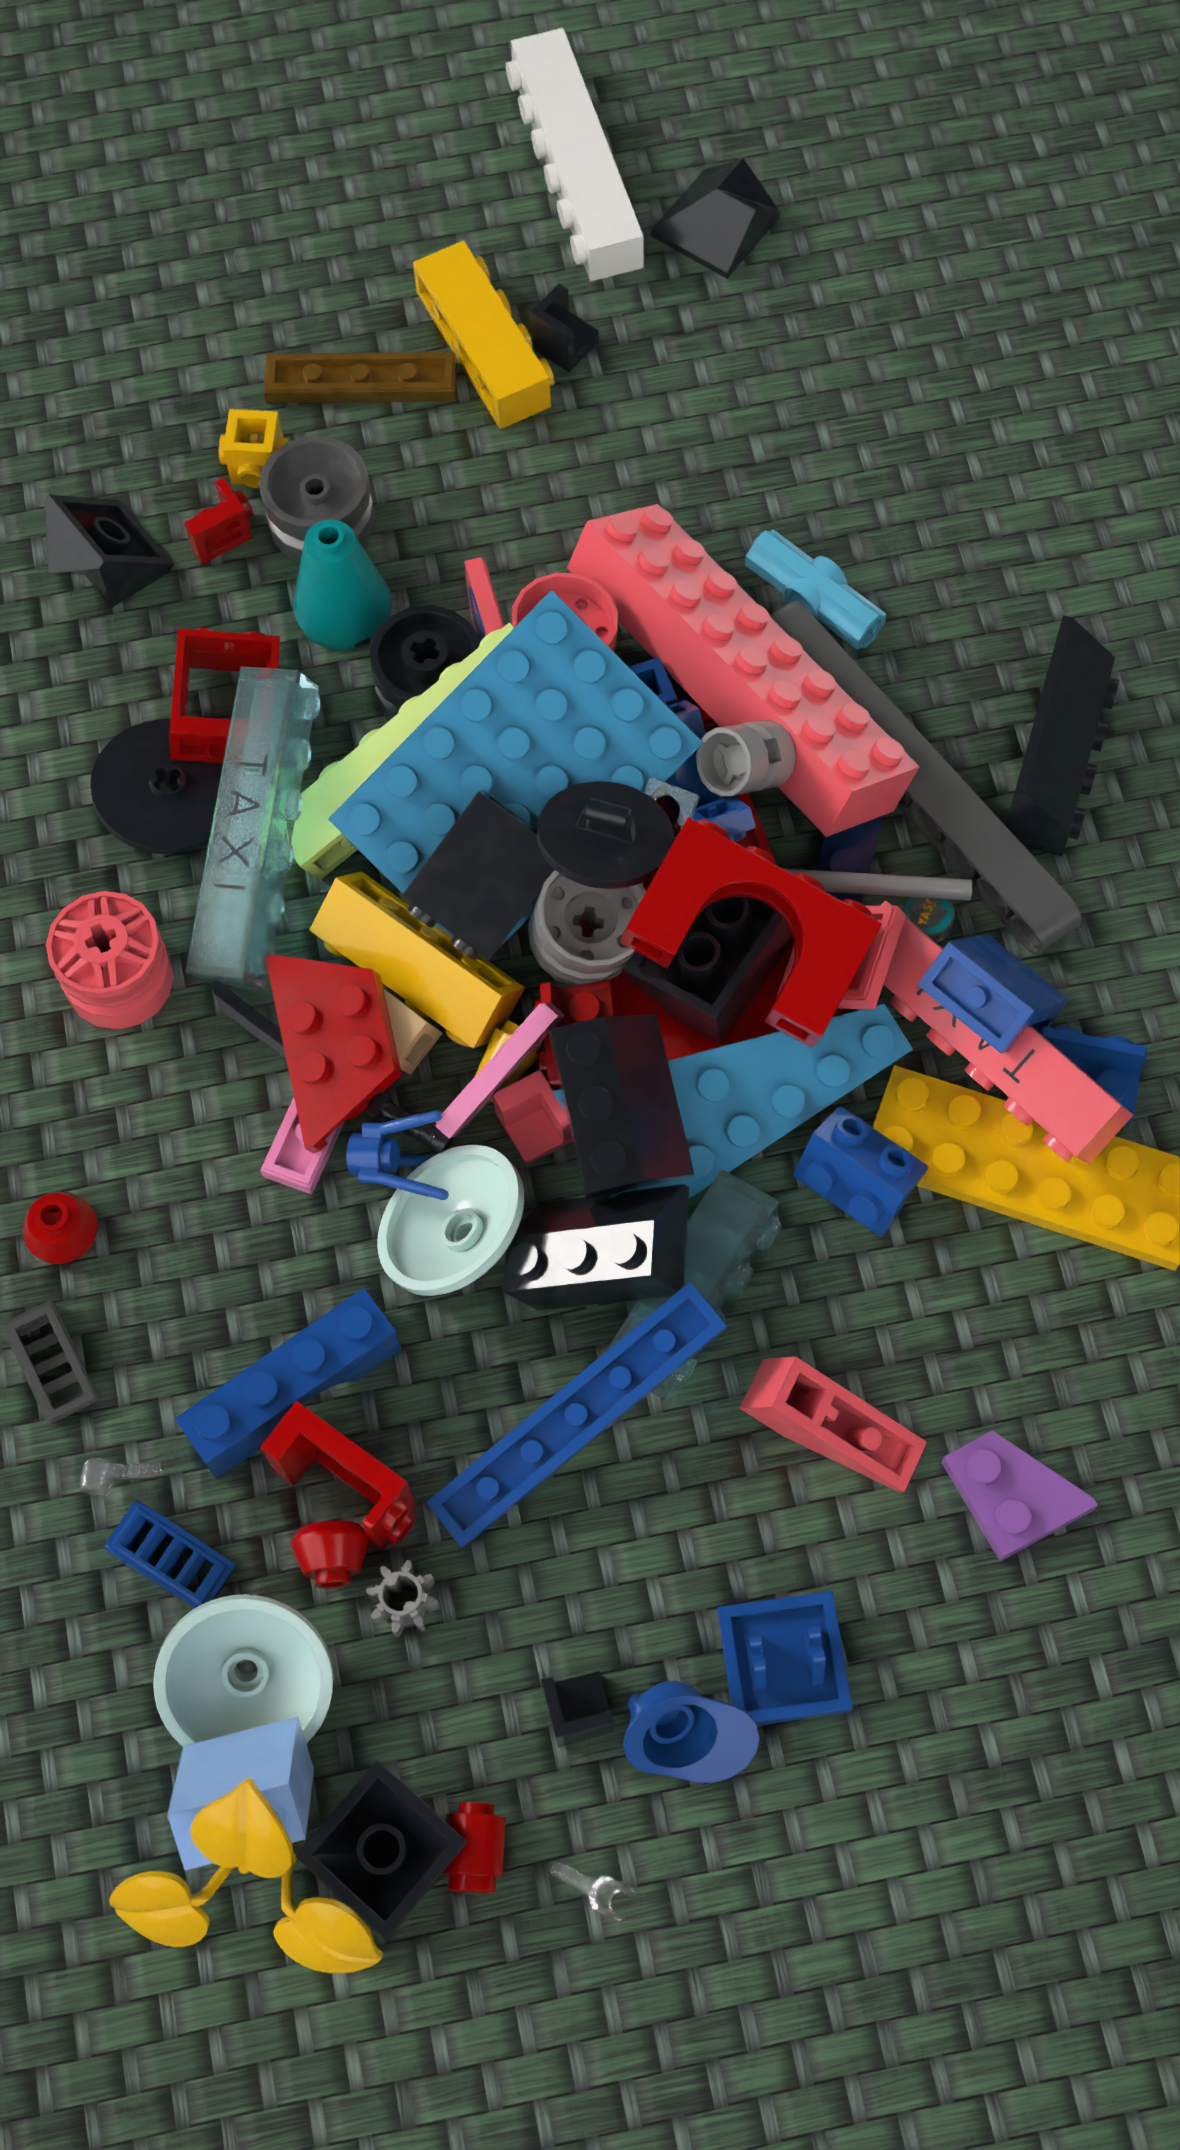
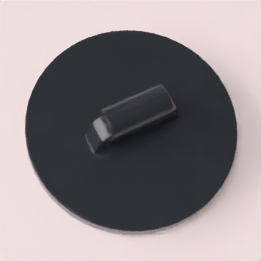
M595 781L570 786L558 792L545 804L538 819L537 841L545 860L564 877L589 887L619 889L640 884L656 875L673 844V828L664 809L647 794L627 785Z

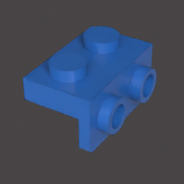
M838 1107L813 1132L792 1176L882 1238L892 1227L911 1190L925 1176L928 1166L866 1124L859 1117H856L843 1107Z

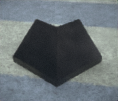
M742 158L704 169L652 228L651 237L728 279L780 218V211L745 159Z
M50 494L46 498L44 505L49 574L85 575L110 607L113 608L169 573L174 564L120 500Z
M376 1760L295 1857L380 1936L388 1940L468 1842Z

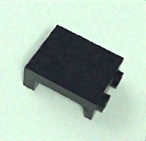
M482 789L471 800L402 896L411 902L407 910L416 919L430 928L439 923L454 934L450 942L466 956L477 960L482 955L487 960H490L540 893L544 882L555 869L549 865L539 849L537 829Z

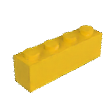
M463 240L414 261L413 266L418 296L452 352L456 353L457 360L499 429L501 430L551 408L550 386L555 383L552 370L545 358L538 359L533 352L531 337L524 324L516 325L511 317L510 304L501 289L495 291L491 285L490 274L481 256L474 257Z
M362 871L336 877L309 931L322 939L324 947L332 954L349 959L361 968L373 969L381 976L384 988H390L404 998L405 1005L416 1014L430 1017L444 1027L447 1036L454 1042L465 1047H472L473 1049L489 1043L494 1029L501 1030L508 1020L525 987L482 956H479L477 960L466 956L450 942L453 938L451 934L436 925L430 928L409 913L407 908L410 905Z

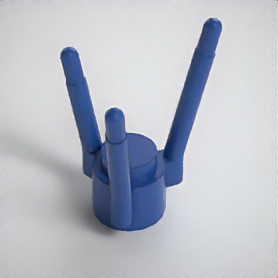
M435 1110L384 1123H363L362 1133H352L348 1141L346 1160L349 1173L352 1176H358L359 1183H378L418 1195L446 1200L449 1193L445 1189L388 1174L389 1172H396L399 1166L419 1167L433 1156L400 1154L399 1142L396 1139H389L387 1134L439 1121L442 1119V1113Z

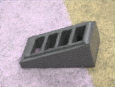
M53 1300L47 1301L0 1324L48 1425L100 1401ZM51 1323L54 1330L53 1333L26 1346L21 1339L22 1336ZM60 1342L64 1350L63 1352L33 1365L30 1356ZM70 1363L73 1369L72 1372L45 1385L42 1384L39 1378L40 1375L62 1364ZM77 1381L79 1382L83 1391L52 1406L48 1395Z

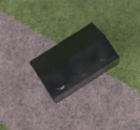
M744 896L727 897L710 904L700 912L692 923L668 969L636 952L625 967L624 972L626 976L674 1020L722 1046L793 940V935L784 918L765 902Z
M657 1014L606 1016L551 1028L549 1041L586 1200L694 1176Z
M681 1184L620 1192L588 1200L585 1197L539 1203L518 1226L517 1232L506 1250L503 1292L536 1310L675 1295L684 1287L689 1187Z

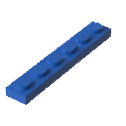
M689 1282L426 1503L461 1548L467 1547L728 1329V1325L696 1286Z

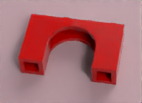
M687 817L626 926L620 943L668 969L692 923L707 906L720 899L733 896L751 897L765 902L773 907L787 922L793 935L795 957L791 972L764 1022L813 1048L828 1027L882 923L873 919L872 912L861 903L850 899L841 901L824 892V886L815 878L799 872L794 875L775 865V858L768 852L754 846L744 848L728 839L727 832L719 825L704 819L697 822Z

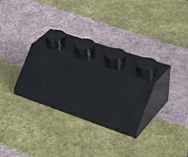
M1064 615L1006 822V827L1024 847L1059 856L1063 854L1068 837L1076 840L1079 838L1086 809L1077 807L1079 795H1090L1097 770V765L1088 763L1091 750L1101 752L1109 723L1099 720L1102 707L1112 709L1120 679L1110 677L1115 657L1074 618Z

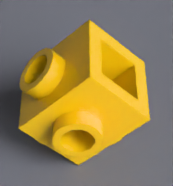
M229 409L226 434H222L219 441L220 464L227 465L232 485L259 488L261 470L270 455L291 441L290 438L283 437L278 412Z

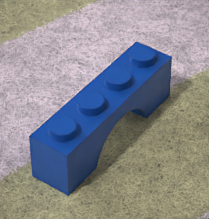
M363 1288L174 1419L217 1480L260 1450V1446L296 1401L304 1404L317 1394L345 1382H357L400 1352L402 1349L397 1333L365 1288Z

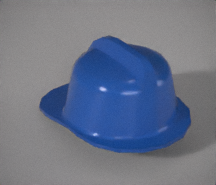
M664 1681L650 1687L643 1694L635 1693L630 1696L628 1702L631 1713L630 1725L626 1730L623 1746L627 1760L638 1770L692 1782L714 1783L733 1777L745 1769L756 1755L759 1743L756 1723L745 1710L737 1706L703 1697L691 1685L679 1681Z

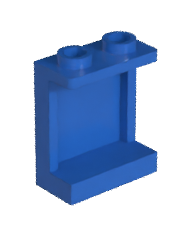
M988 934L948 942L917 984V986L1001 1054L1009 1051L1027 1026L1031 1025L1037 1031H1039L1040 1027H1049L1069 1002L1067 997Z

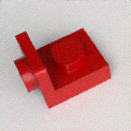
M224 477L214 481L220 504L213 508L204 509L195 517L184 522L192 551L201 565L253 539L248 518L253 516L250 503L242 490L238 489L233 492Z

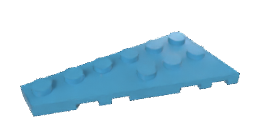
M885 1004L876 1005L875 1010L860 1009L832 1017L823 1036L813 1048L781 1031L668 1060L694 1176L628 1191L684 1184L689 1187L690 1199L912 1051V1046ZM561 1089L552 1091L565 1111Z

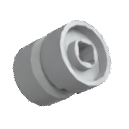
M759 720L742 723L741 725L714 728L704 735L701 740L703 744L697 749L696 754L697 771L701 781L711 792L719 796H735L751 791L777 787L786 782L790 777L796 761L795 745L789 732L781 724L772 720Z

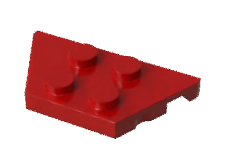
M271 954L265 956L304 1147L306 1150L316 1153L328 1145L325 1139L346 1119L353 1121L368 1107L372 1097L378 1093H383L402 1075L381 976L373 969Z

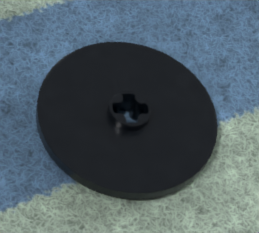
M171 719L146 721L119 733L100 752L91 775L92 802L100 821L106 829L123 843L141 851L155 854L186 853L211 844L226 833L239 816V814L226 817L228 813L234 812L236 795L231 793V789L245 796V775L242 765L170 760ZM165 781L171 785L177 782L178 789L173 791L171 788L165 787L160 790L159 783ZM240 797L237 811L242 809L244 799Z

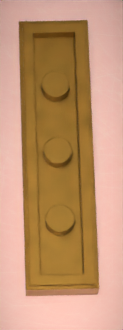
M456 353L266 354L265 401L266 403L455 402Z

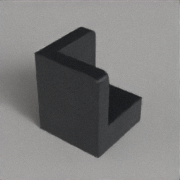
M560 283L530 312L533 349L567 372H570L599 343V331L569 311L568 288Z
M600 1671L554 1683L553 1677L541 1680L558 1747L615 1732L614 1721L609 1710Z

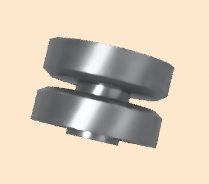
M305 436L287 442L270 455L261 470L259 489L274 544L288 558L298 562L301 561L306 533L313 525L324 520H338L347 524L364 547L373 532L375 512L370 495L368 472L362 457L349 444L330 436Z

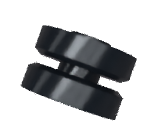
M434 605L409 607L390 616L376 631L370 647L371 669L378 705L388 722L398 714L399 709L407 700L423 694L434 685L447 667L454 663L462 662L479 648L480 640L472 625L455 611Z

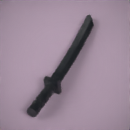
M213 981L211 986L221 1011L286 1059L280 1028L244 1002L221 982ZM386 1090L372 1097L368 1107L364 1110L370 1123L388 1122L412 1116V1113L394 1104L391 1094ZM431 1123L402 1131L406 1135L416 1138L422 1144L429 1145L431 1149L439 1153L450 1149L454 1137L449 1139Z

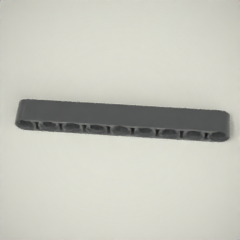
M796 600L790 601L770 615L790 637L801 644L803 650L824 671L834 677L836 683L858 705L868 711L870 717L892 739L902 745L905 752L920 766L897 806L963 879L972 880V890L1028 951L1039 955L1082 923V917L1073 899L814 616Z

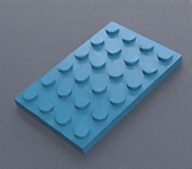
M551 590L328 820L404 893L478 791L485 790L537 829L538 819L545 804L558 792L576 784L595 781L614 782L633 787L651 796L703 742ZM539 894L499 948L531 917ZM436 923L437 927L445 930L454 937V934H452L439 923Z

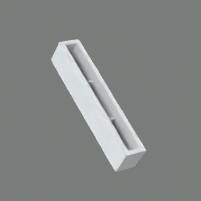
M560 28L511 40L512 61L506 62L509 85L512 91L519 89L521 96H518L521 117L524 124L531 123L534 129L531 130V139L537 159L544 157L547 165H544L546 184L551 194L557 192L560 200H557L558 215L563 229L570 228L573 236H570V244L576 264H584L590 282L644 268V236L564 29Z

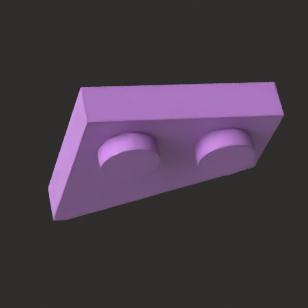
M993 1430L949 1453L941 1461L999 1561L1010 1557L1094 1511L1098 1506L1093 1497Z

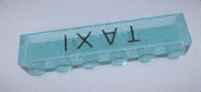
M240 667L185 973L209 984L217 980L226 986L264 990L266 988L269 974L265 956L275 955L273 943L276 926L284 913V898L282 895L286 872L289 871L293 862V847L291 844L295 821L298 820L302 811V796L300 793L304 770L308 768L311 760V746L309 743L311 727L320 709L319 686L298 670Z

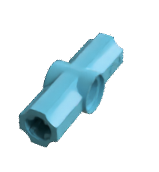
M774 529L769 532L765 530L754 540L751 549L745 556V566L781 592L785 604L792 600L800 602L815 619L856 650L867 648L876 639L880 629L885 624L886 613L848 585L845 574L837 564L823 556L812 559Z

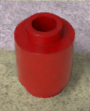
M459 1802L458 1813L446 1814V1823L468 1842L443 1872V1875L448 1876L447 1891L496 1893V1878L503 1877L506 1817L494 1815V1804Z

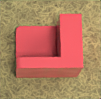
M541 1070L492 1094L495 1114L525 1164H531L573 1142L567 1115L552 1093L553 1090Z

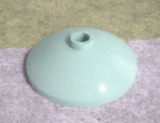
M463 1145L454 1147L431 1157L406 1178L445 1189L449 1193L448 1198L440 1200L397 1189L390 1199L380 1222L377 1248L381 1265L396 1284L413 1294L424 1296L446 1294L480 1278L506 1252L521 1221L524 1208V1188L520 1174L515 1166L503 1154L487 1146Z
M231 1595L217 1598L198 1606L173 1627L166 1637L156 1661L153 1680L154 1697L159 1715L165 1727L181 1746L294 1717L299 1718L307 1744L321 1727L327 1715L333 1690V1668L329 1652L322 1637L315 1627L298 1611L268 1597ZM241 1660H251L256 1664L257 1670L252 1673H244L239 1670L237 1663Z

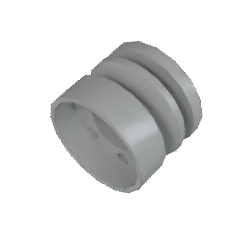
M555 870L544 882L528 924L530 949L539 966L557 981L573 986L608 981L617 977L636 953L633 949L620 943V940L646 892L643 884L640 883L619 889L594 888L576 883ZM580 920L588 921V928L593 931L591 937L582 936V928L577 926Z

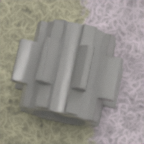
M409 1560L405 1562L403 1567L401 1566V1571L391 1573L390 1569L384 1565L380 1567L384 1578L381 1585H375V1587L366 1589L368 1597L379 1603L370 1615L374 1623L377 1624L391 1620L392 1632L395 1637L401 1635L402 1631L405 1630V1626L412 1624L421 1632L425 1631L423 1615L425 1612L430 1613V1611L439 1610L440 1607L438 1600L428 1596L429 1589L435 1583L433 1576L427 1574L415 1577L412 1562ZM403 1587H411L418 1591L416 1601L406 1602L403 1611H396L388 1607L390 1596H400Z

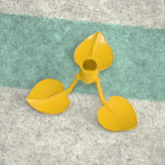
M251 1778L241 1782L225 1796L207 1804L197 1813L192 1822L190 1831L194 1844L208 1860L221 1866L201 1891L191 1894L188 1884L176 1874L163 1871H148L133 1875L121 1882L113 1890L109 1899V1904L115 1908L117 1915L139 1934L165 1946L186 1947L201 1941L209 1928V1917L200 1906L209 1901L230 1872L238 1867L239 1872L242 1874L251 1872L264 1878L282 1876L281 1909L287 1917L282 1918L276 1923L273 1931L274 1938L281 1949L302 1966L324 1973H351L377 1964L384 1954L377 1947L373 1934L366 1922L344 1903L335 1899L312 1897L301 1901L298 1906L293 1900V1868L297 1860L296 1854L293 1853L292 1843L279 1817Z

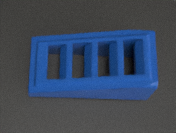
M139 1500L133 1502L104 1546V1549L112 1557L194 1609L216 1599L238 1567L235 1563ZM149 1524L152 1526V1529L134 1554L130 1549L146 1525ZM168 1536L172 1539V1542L154 1567L148 1561L164 1537ZM187 1548L193 1554L174 1580L168 1574ZM206 1560L213 1567L197 1591L193 1593L187 1587Z

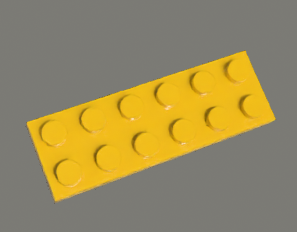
M897 1065L893 1066L873 1128L928 1166L925 1176L916 1186L1176 1271L1180 1265L1179 1156L1114 1136L1090 1164H1087L1075 1155L1067 1162L1043 1142V1139L1049 1132L1035 1120L1029 1126H1026L1003 1106L1005 1100Z

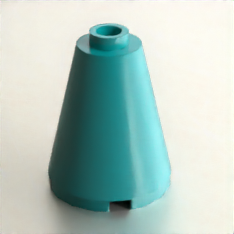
M324 520L313 525L305 535L293 599V612L298 625L311 642L332 650L346 651L356 648V643L369 637L372 641L376 631L389 619L392 608L391 593L384 578L352 529L347 524L338 520Z

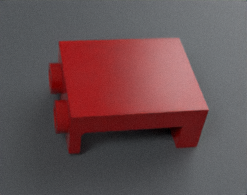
M298 1401L293 1404L260 1446L275 1474L292 1487L295 1486L312 1462L316 1461L373 1503L374 1507L365 1517L362 1524L372 1545L379 1551L383 1552L390 1542L395 1545L400 1544L413 1528L417 1517L412 1513L416 1510L417 1506L408 1482Z

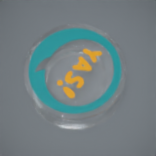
M908 897L902 910L907 918L936 943L949 935L955 919V909L950 899Z

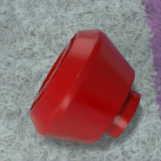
M68 1192L46 1194L37 1199L29 1209L23 1223V1238L30 1252L38 1259L52 1264L69 1263L84 1255L94 1243L98 1230L97 1217L91 1205L84 1198Z
M325 1521L301 1527L291 1540V1548L304 1577L315 1579L317 1588H340L351 1583L350 1576L361 1572L370 1539L365 1529L359 1523L352 1521Z

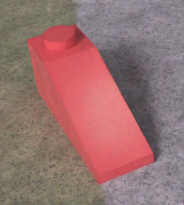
M796 1356L763 1359L740 1406L741 1410L783 1437L897 1492H905L927 1441Z

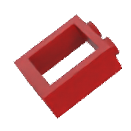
M209 628L178 629L170 721V760L236 764V762L264 764L265 755H269L267 766L273 767L280 636L265 635L255 631L231 633L218 632ZM191 668L264 673L265 687L262 722L187 716Z

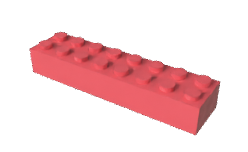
M655 504L586 522L567 569L571 573L596 581L611 594L618 610V622L654 659L660 658L668 674L720 727L741 725L742 723L759 720H772L781 724L789 732L795 745L796 761L790 777L786 782L777 787L826 837L894 812L920 766L905 752L899 742L892 739L870 717L865 708L858 705L836 683L831 674L824 671L803 650L797 640L790 637L770 617L764 607L757 604L737 584L736 579L731 574L725 572L705 552L704 547L699 542L693 540L673 520L672 515L668 511Z

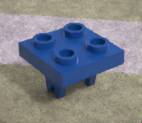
M833 1591L717 1607L730 1703L745 1710L755 1721L756 1726L850 1713L853 1707Z

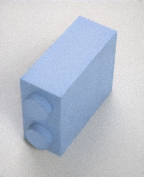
M298 1717L183 1746L167 1816L185 1871L213 1864L199 1851L192 1840L190 1829L195 1816L207 1804L225 1796L247 1778L252 1779L268 1800L283 1824L291 1843L306 1839L314 1767Z

